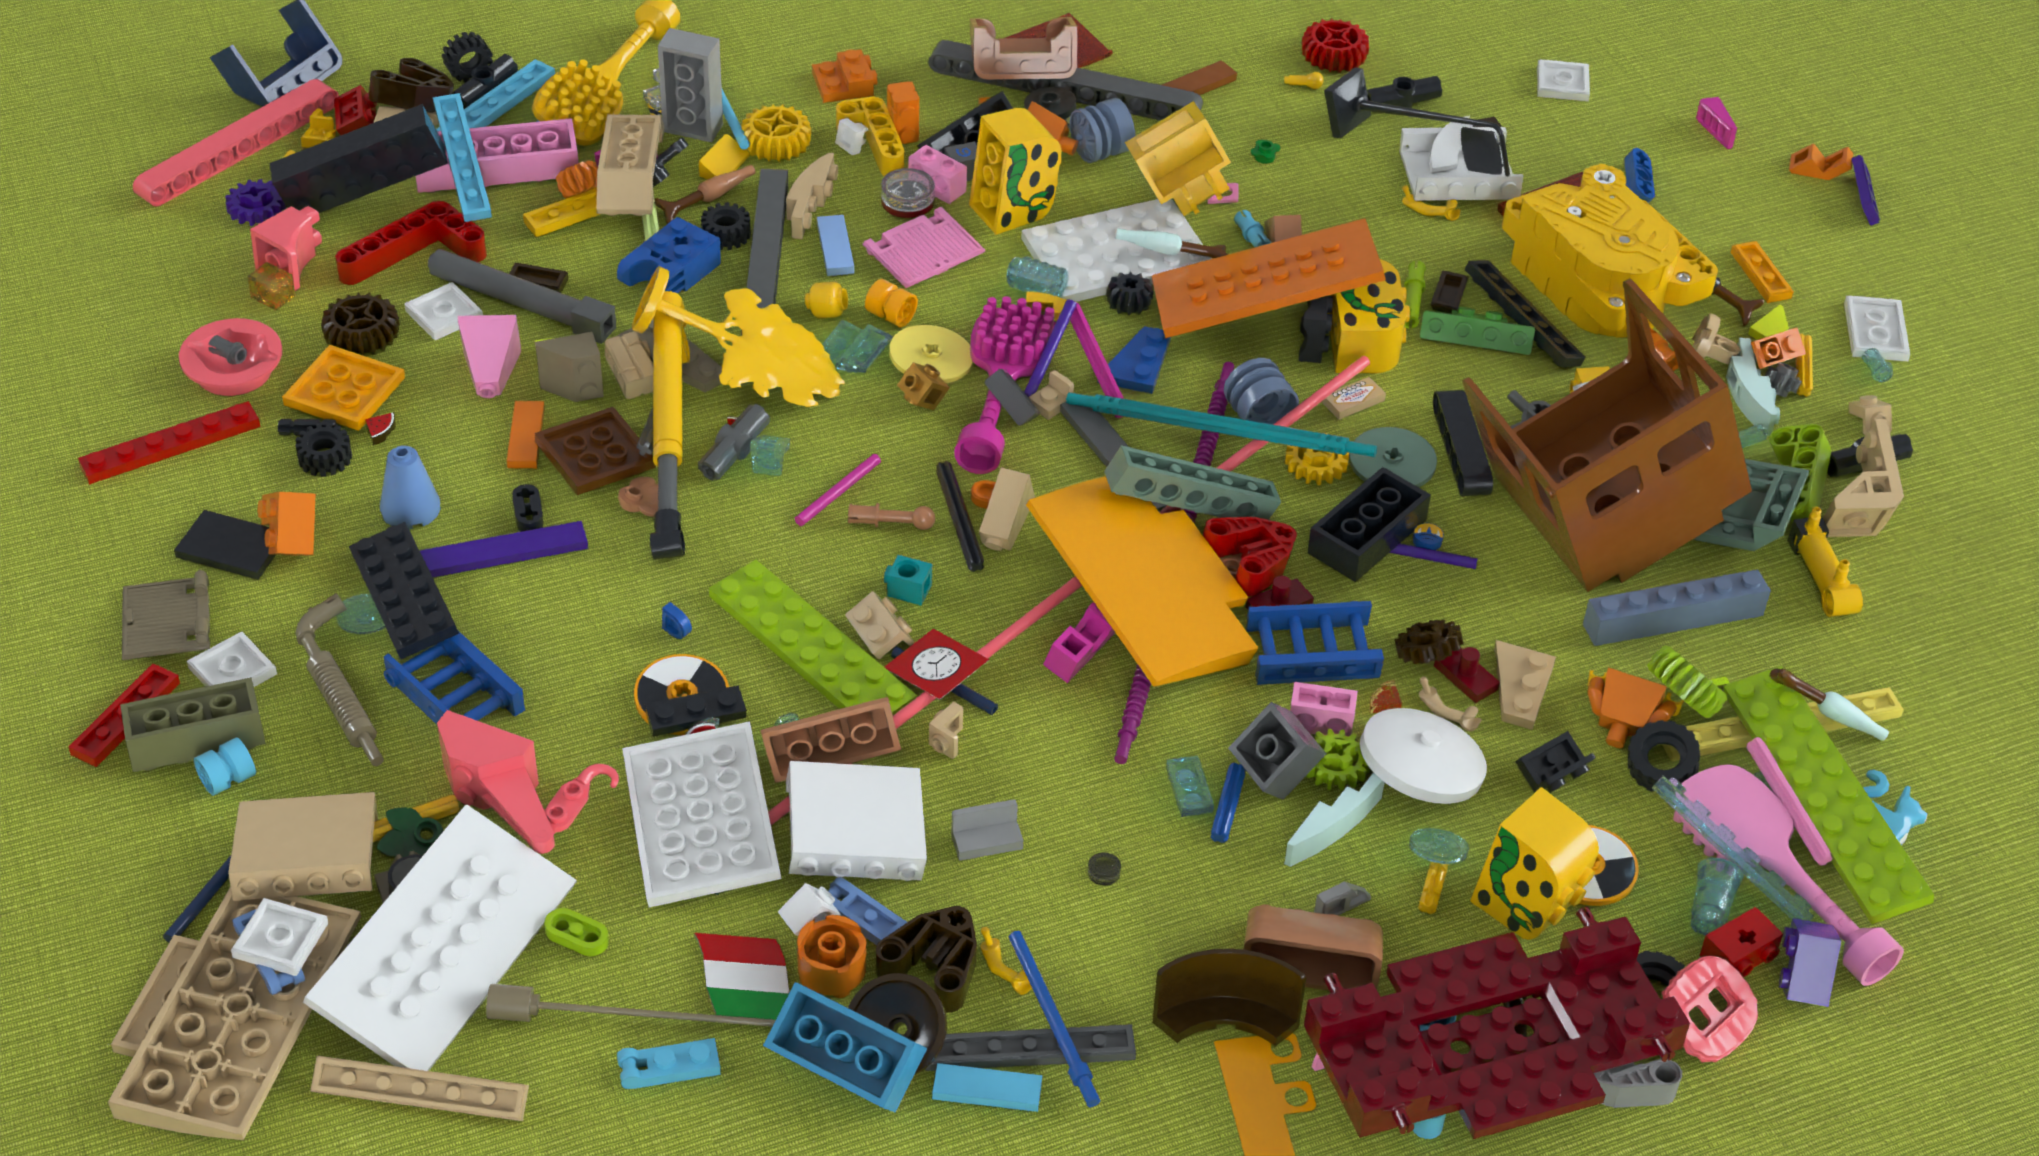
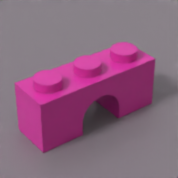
M1094 601L1089 605L1075 628L1069 626L1052 644L1043 663L1046 668L1066 683H1069L1115 634V631Z

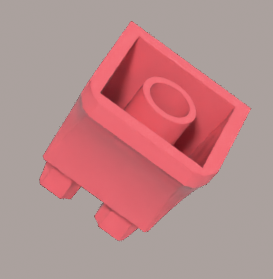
M291 206L250 229L257 275L290 293L300 288L302 270L316 256L315 247L322 243L321 234L318 230L312 228V225L320 221L317 210L307 206L299 211Z

